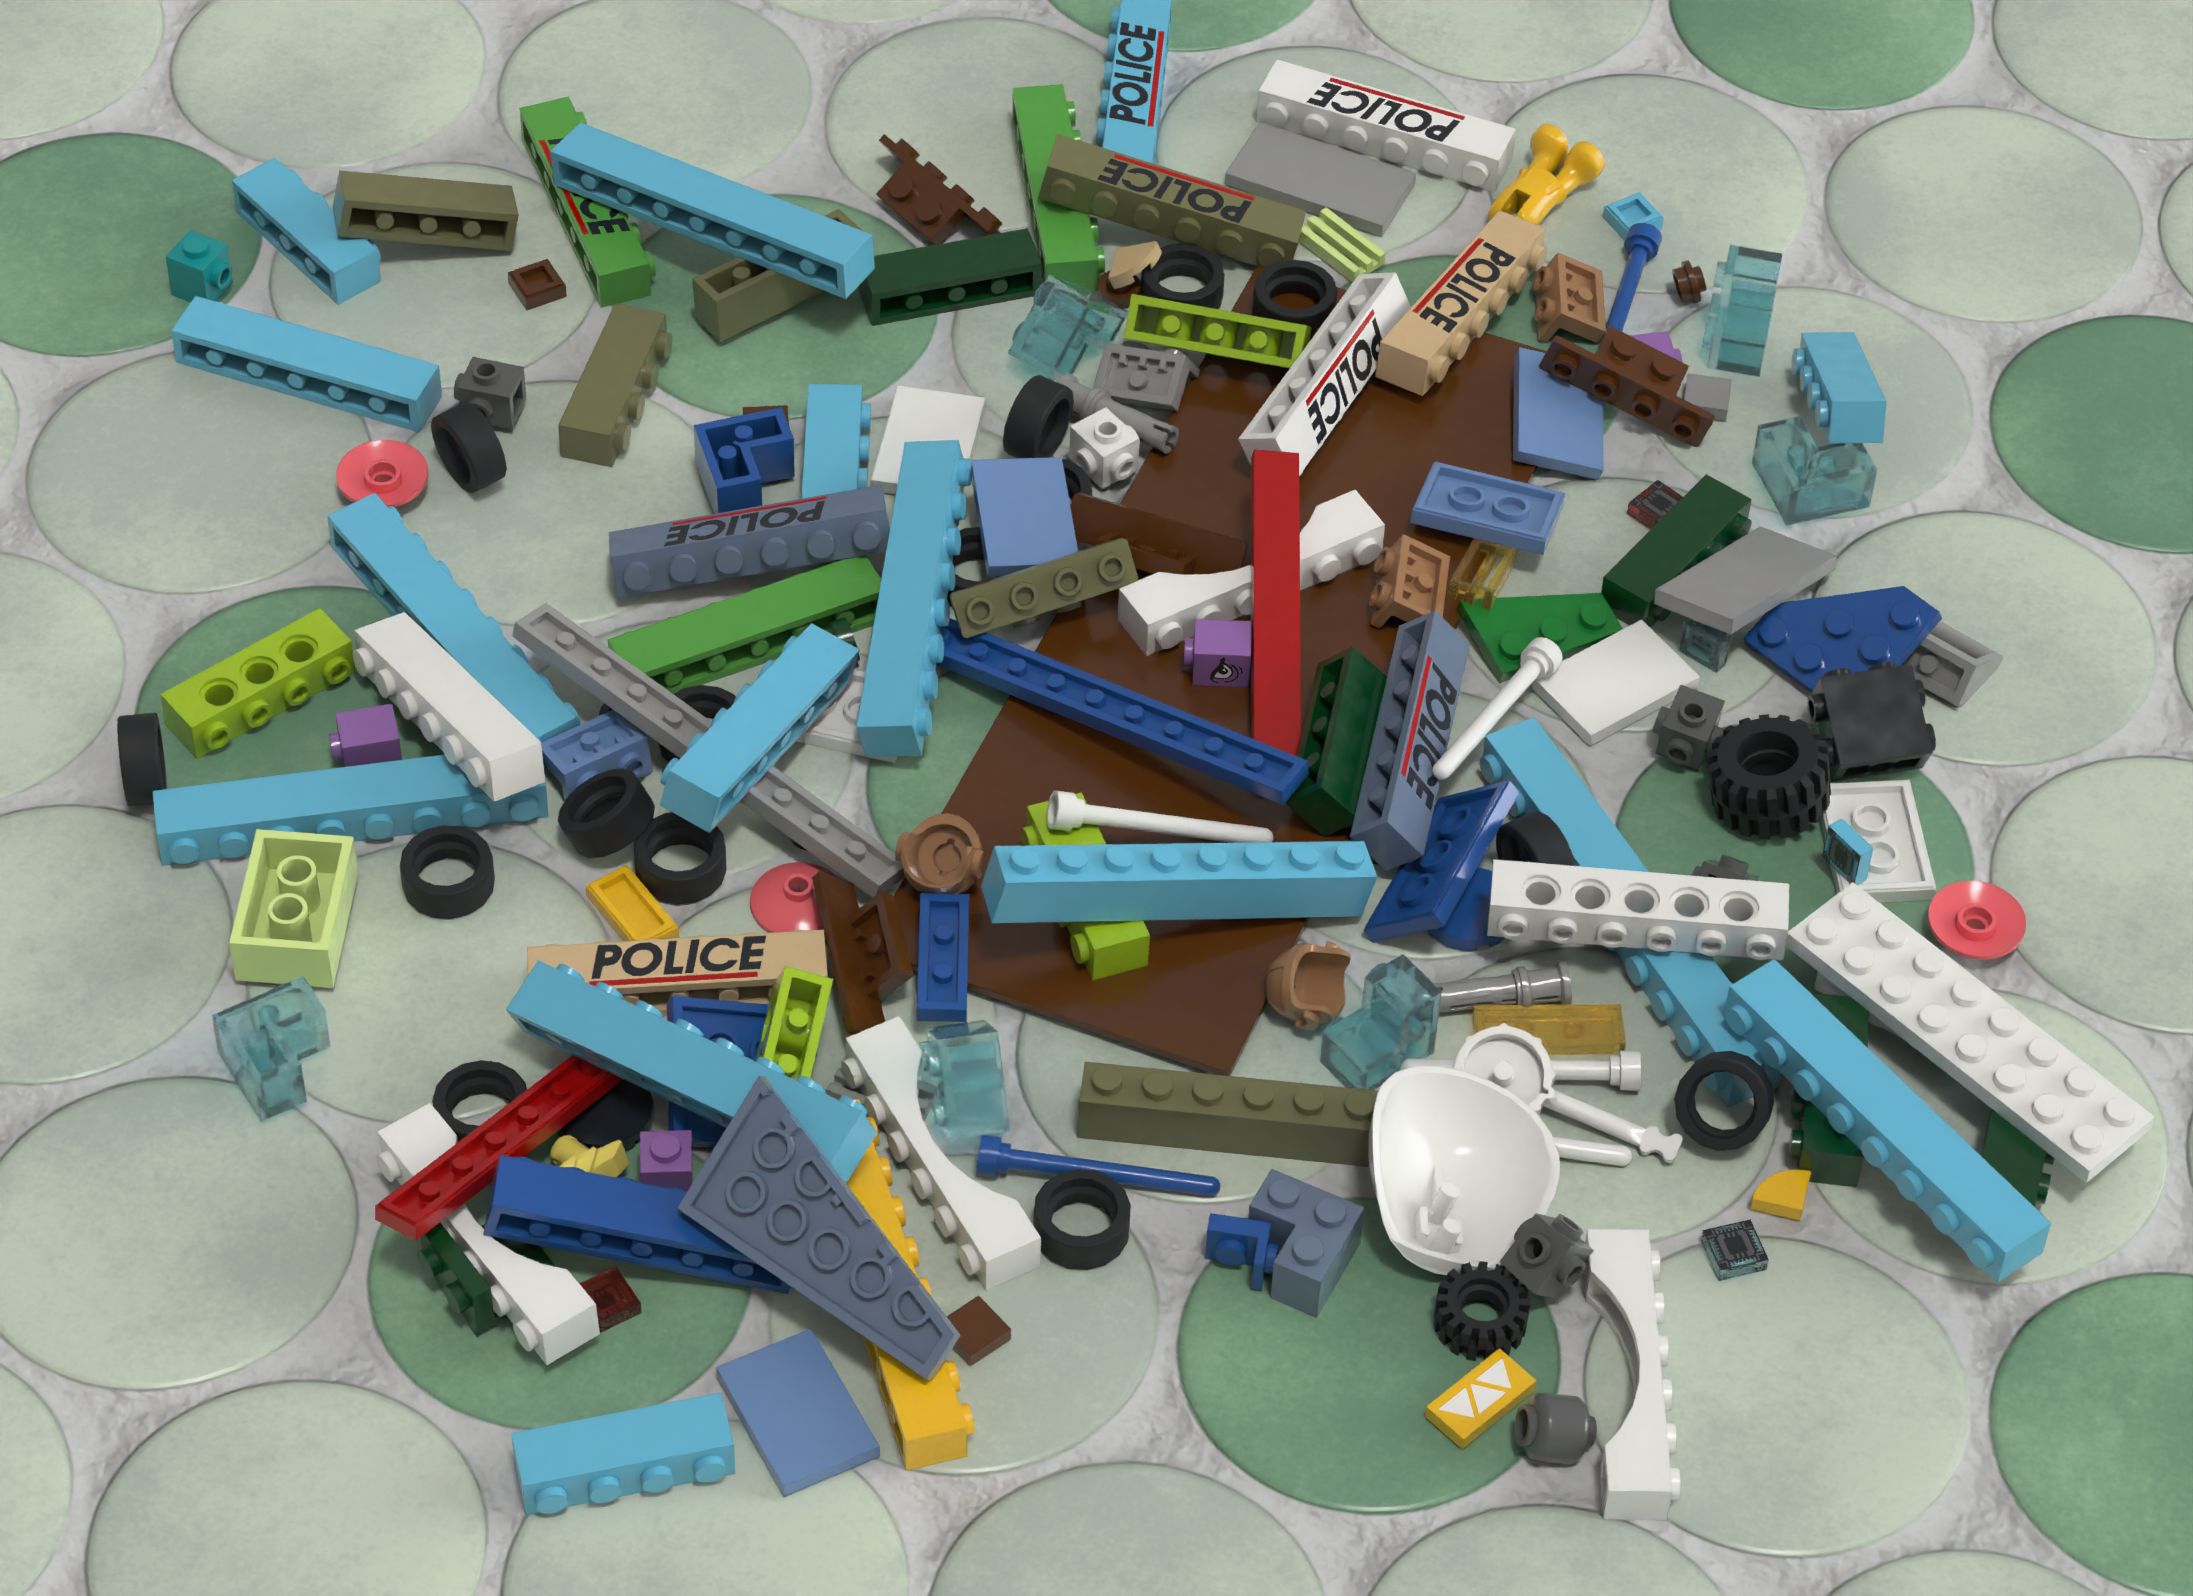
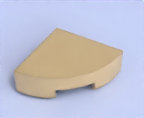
M1157 241L1116 249L1108 277L1114 289L1135 282L1133 276L1142 271L1148 264L1151 269L1155 266L1162 253Z

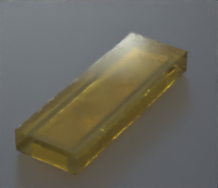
M1621 1004L1473 1006L1474 1034L1506 1023L1508 1026L1516 1027L1530 1033L1534 1037L1541 1038L1542 1045L1548 1055L1619 1054V1051H1625L1626 1040Z

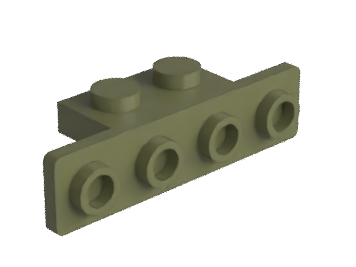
M1118 538L950 594V600L960 634L964 638H969L1012 624L1013 627L1031 624L1039 620V614L1056 609L1057 613H1062L1079 608L1083 605L1082 600L1138 581V575L1128 541L1124 538Z

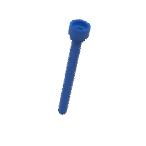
M1637 223L1632 225L1628 231L1624 247L1629 258L1606 324V331L1609 325L1623 331L1645 262L1654 258L1658 253L1662 235L1651 224Z
M981 1135L976 1175L997 1177V1173L1007 1174L1008 1169L1057 1175L1075 1169L1096 1170L1112 1177L1118 1184L1203 1196H1215L1221 1187L1219 1180L1213 1176L1011 1149L1010 1143H1002V1137Z

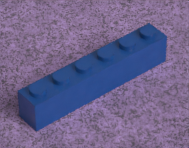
M504 1155L499 1157L491 1182L483 1235L788 1294L791 1288L784 1281L678 1210L677 1207L687 1191L681 1188L660 1187L636 1182L627 1177L615 1178L585 1172L576 1167L564 1168L534 1162L526 1157L514 1158Z

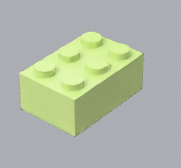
M256 829L229 941L235 980L334 987L359 875L353 836Z

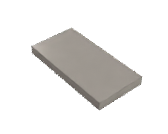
M1263 122L1258 123L1225 173V185L1299 208L1320 216V211L1327 207L1351 227L1381 237L1401 208L1416 181V173Z
M1760 526L1655 589L1654 604L1731 635L1834 571L1837 555Z

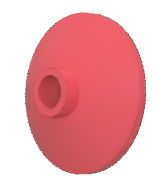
M375 440L363 443L350 450L341 459L336 476L340 491L351 502L354 503L376 493L387 507H398L410 502L423 491L427 484L429 473L424 456L416 448L395 440Z
M807 862L786 863L774 867L764 873L752 888L750 908L753 918L767 933L790 932L799 929L824 930L820 910L816 902L817 897L812 877L819 871L837 876L820 865Z
M1961 881L1944 887L1934 896L1928 911L1929 927L1937 941L1951 952L1970 959L1989 960L2007 955L2020 944L2026 929L2025 914L2018 901L2002 888L1981 881Z

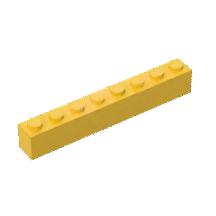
M873 1116L867 1117L877 1131V1135L846 1184L918 1278L915 1267L919 1266L917 1246L913 1236L906 1238L902 1230V1226H906L904 1207L900 1196L891 1197L888 1186L893 1185L889 1161L886 1156L878 1157L875 1148L880 1145L877 1125ZM919 1278V1281L932 1296L927 1278ZM863 1336L905 1470H913L967 1457V1435L974 1434L975 1428L969 1404H960L956 1392L961 1390L955 1362L953 1360L944 1361L934 1379L927 1380Z

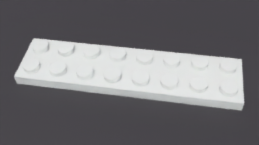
M1852 882L1788 931L1786 946L2085 1183L2090 1181L2152 1129L2155 1119L2154 1115Z

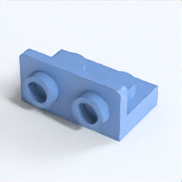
M614 710L541 742L543 763L562 784L565 800L580 784L586 782L594 775L608 770L626 769L634 772L638 779L651 774L653 771L648 736Z

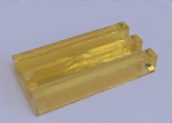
M1473 539L1448 583L1446 598L1455 600L1458 593L1464 594V603L1473 605L1476 598L1483 600L1481 607L1490 610L1515 565L1518 550ZM1480 553H1488L1472 583L1465 582ZM1498 556L1503 557L1487 587H1484L1483 585L1494 567Z

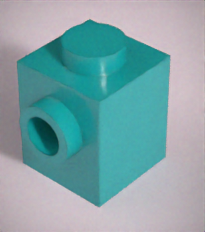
M189 230L166 255L171 295L188 302H192L195 296L217 301L233 283L232 266L230 265L228 245L226 243Z

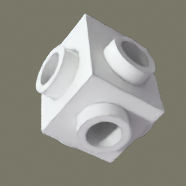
M1107 407L1070 426L1069 458L1075 464L1082 467L1086 474L1102 489L1118 480L1128 478L1133 472L1138 470L1139 437L1131 426L1125 425Z

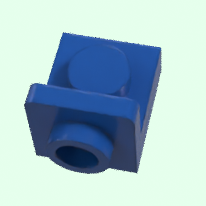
M1210 1213L1205 1259L1216 1260L1226 1265L1244 1264L1253 1266L1252 1290L1262 1291L1265 1273L1273 1274V1264L1278 1256L1279 1244L1270 1243L1271 1222Z

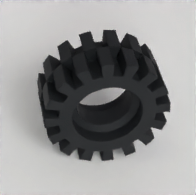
M1479 1261L1478 1270H1472L1470 1262L1461 1265L1460 1274L1455 1269H1452L1447 1273L1446 1281L1442 1279L1439 1284L1434 1311L1435 1332L1440 1331L1439 1340L1443 1345L1452 1341L1450 1352L1458 1356L1462 1349L1467 1350L1466 1360L1476 1361L1477 1353H1484L1485 1360L1499 1348L1507 1355H1510L1511 1346L1517 1349L1521 1344L1522 1336L1525 1337L1530 1309V1298H1527L1528 1290L1524 1284L1518 1286L1519 1280L1512 1273L1507 1278L1504 1277L1505 1267L1496 1264L1494 1271L1487 1270L1488 1262ZM1473 1302H1484L1496 1307L1501 1312V1316L1491 1321H1479L1467 1316L1462 1311V1307Z

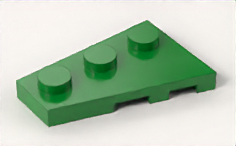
M1602 593L1460 599L1456 608L1499 683L1510 680L1521 668L1522 651L1537 637H1544L1553 641L1561 650L1564 660L1623 629Z

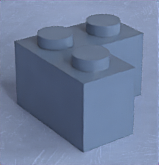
M1271 1168L1249 1205L1248 1219L1271 1222L1270 1243L1279 1244L1278 1256L1273 1264L1270 1298L1317 1318L1361 1243L1364 1207Z

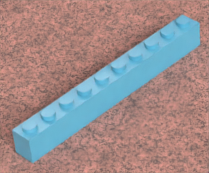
M1535 717L1485 736L1483 757L1480 758L1481 772L1488 783L1495 784L1511 781L1520 792L1509 810L1512 816H1518L1519 818L1535 811L1548 815L1565 836L1573 854L1575 866L1649 872ZM1607 947L1610 951H1615L1625 964L1626 972L1632 983L1636 986L1640 985L1649 997L1655 1015L1660 1020L1667 1022L1675 1033L1677 1043L1685 1055L1691 1056L1694 1061L1712 1052L1733 1051L1749 1056L1764 1068L1773 1085V1089L1779 1087L1782 1073L1778 1069L1770 1067L1763 1060L1760 1052L1744 1036L1736 1034L1724 1018L1729 986L1732 983L1712 956L1700 953L1658 952L1652 949ZM1716 1072L1704 1078L1707 1087L1713 1092L1717 1091L1727 1107L1753 1097V1092L1748 1083L1736 1074Z

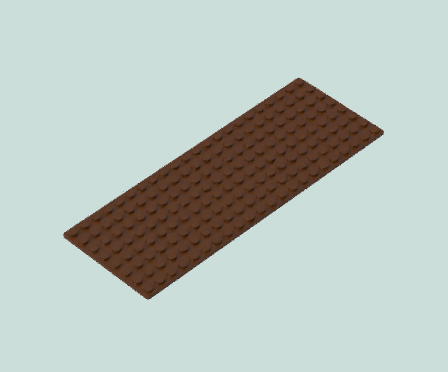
M1262 265L1256 267L1231 312L1254 316L1252 312L1254 286L1257 276L1266 267ZM1337 287L1336 305L1347 290ZM1297 292L1281 293L1271 298L1274 303L1291 309L1309 308L1319 303L1315 298ZM1486 332L1480 338L1475 337L1469 343L1462 359H1455L1449 366L1444 379L1440 383L1435 382L1423 396L1375 377V370L1363 386L1362 391L1350 404L1341 420L1335 425L1321 448L1317 450L1299 477L1300 532L1309 522L1317 505L1356 490L1385 524L1383 548H1390L1404 534L1450 556L1443 618L1455 630L1461 620V616L1456 609L1459 600L1472 599L1499 544L1410 523L1412 509L1433 463L1440 462L1530 484L1538 468L1535 465L1513 461L1514 356L1519 347L1546 353V351ZM1206 353L1198 367L1200 369L1198 378L1191 379L1182 395L1178 411H1173L1167 421V424L1176 426L1179 429V438L1176 446L1172 447L1169 444H1165L1171 447L1172 450L1168 454L1152 447L1120 504L1246 541L1248 549L1243 565L1245 567L1251 565V465L1238 438L1280 383L1289 368ZM1376 559L1369 564L1359 565L1338 574L1329 581L1319 582L1300 591L1301 735L1318 663L1353 646L1383 674L1388 675L1398 628L1407 622L1392 615L1380 629L1371 625L1373 607L1369 605V599L1377 582L1378 573L1374 572ZM1136 569L1138 580L1150 576L1149 572ZM1119 588L1082 600L1083 605L1079 608L1057 613L1035 650L1039 654L1251 738V662L1249 687L1192 685L1193 666H1184L1185 640L1172 648L1162 649L1146 656L1118 621ZM1251 614L1242 615L1233 620L1251 621ZM1009 695L941 813L958 815L968 821L978 833L982 844V851H984L981 863V873H983L981 878H975L972 886L962 893L969 894L967 989L1215 1075L1229 1076L1233 1072L1268 1003L1265 976L1269 964L1282 952L1298 943L1310 917L1143 920L1150 934L1148 966L1092 981L1085 964H1078L1074 958L1070 942L1071 934L1067 926L1061 927L1058 922H991L981 885L994 846H1023L1020 830L1022 827H1026L1027 806L1049 801L1054 790L1075 794L1082 792L1088 805L1268 828L1273 833V842L1349 841L1352 826L1342 828L1324 837L1286 803L1284 805ZM1098 826L1106 844L1229 843ZM904 877L894 896L899 910L912 970L918 972L921 892L917 891L907 878Z

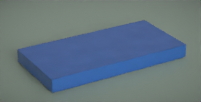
M1503 781L1438 799L1434 806L1424 856L1413 862L1400 865L1365 926L1364 932L1373 943L1445 926L1520 793L1511 781Z

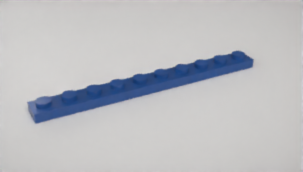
M950 618L949 625L942 627L941 635L944 642V658L942 663H936V665L1284 805L1309 775L1308 761L987 632L964 638L960 634L957 621Z

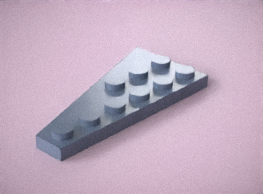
M758 1076L677 1209L927 1380H933L959 1339V1332L768 1079Z

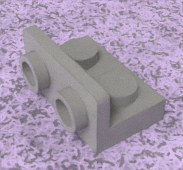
M1123 341V345L1106 343L1093 389L1100 387L1107 390L1112 400L1116 402L1178 411L1187 377L1198 378L1200 369L1188 358L1189 354L1178 348L1163 347L1161 352L1149 350L1147 346L1135 341Z

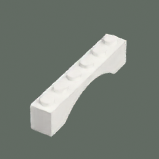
M1356 490L1317 505L1309 522L1300 532V591L1319 582L1329 581L1336 575L1359 565L1369 564L1382 551L1385 524ZM1251 565L1213 574L1181 575L1158 572L1119 588L1118 621L1146 656L1162 649L1172 648L1185 640V638L1193 637L1195 619L1233 620L1242 615L1251 614Z
M900 1016L845 1038L846 1060L841 1062V1066L848 1084L852 1089L861 1086L862 1094L867 1096L864 1098V1104L868 1110L869 1117L873 1116L876 1125L882 1124L887 1132L888 1145L894 1158L898 1162L905 1161L909 1167L911 1181L918 1196L922 1200L928 1198L934 1207V1217L941 1233L945 1237L952 1236L956 1242L960 1262L967 1274H976L984 1289L988 1290L1040 1267L1041 1237L1016 1199L994 1192L969 1178L946 1158L932 1140L922 1119L917 1098L919 1096L917 1079L922 1081V1051Z
M428 1103L377 1132L381 1153L376 1156L382 1173L390 1182L397 1180L400 1185H403L458 1143L457 1135L435 1108ZM465 1204L441 1221V1224L490 1286L493 1311L499 1317L506 1314L511 1320L514 1333L526 1351L529 1352L534 1349L545 1364L548 1365L600 1334L596 1303L567 1269L541 1264L516 1254L491 1236L483 1235L484 1229L475 1221Z
M1587 1228L1585 1243L1594 1251L1585 1262L1586 1268L1583 1273L1585 1299L1605 1319L1618 1337L1629 1361L1634 1384L1633 1406L1621 1428L1604 1448L1600 1470L1603 1520L1667 1521L1671 1500H1679L1681 1480L1679 1468L1670 1466V1455H1675L1676 1426L1675 1423L1666 1422L1665 1410H1671L1672 1382L1671 1379L1662 1378V1367H1666L1668 1363L1667 1335L1658 1334V1323H1663L1664 1295L1663 1292H1655L1654 1281H1659L1660 1252L1659 1250H1651L1649 1229Z

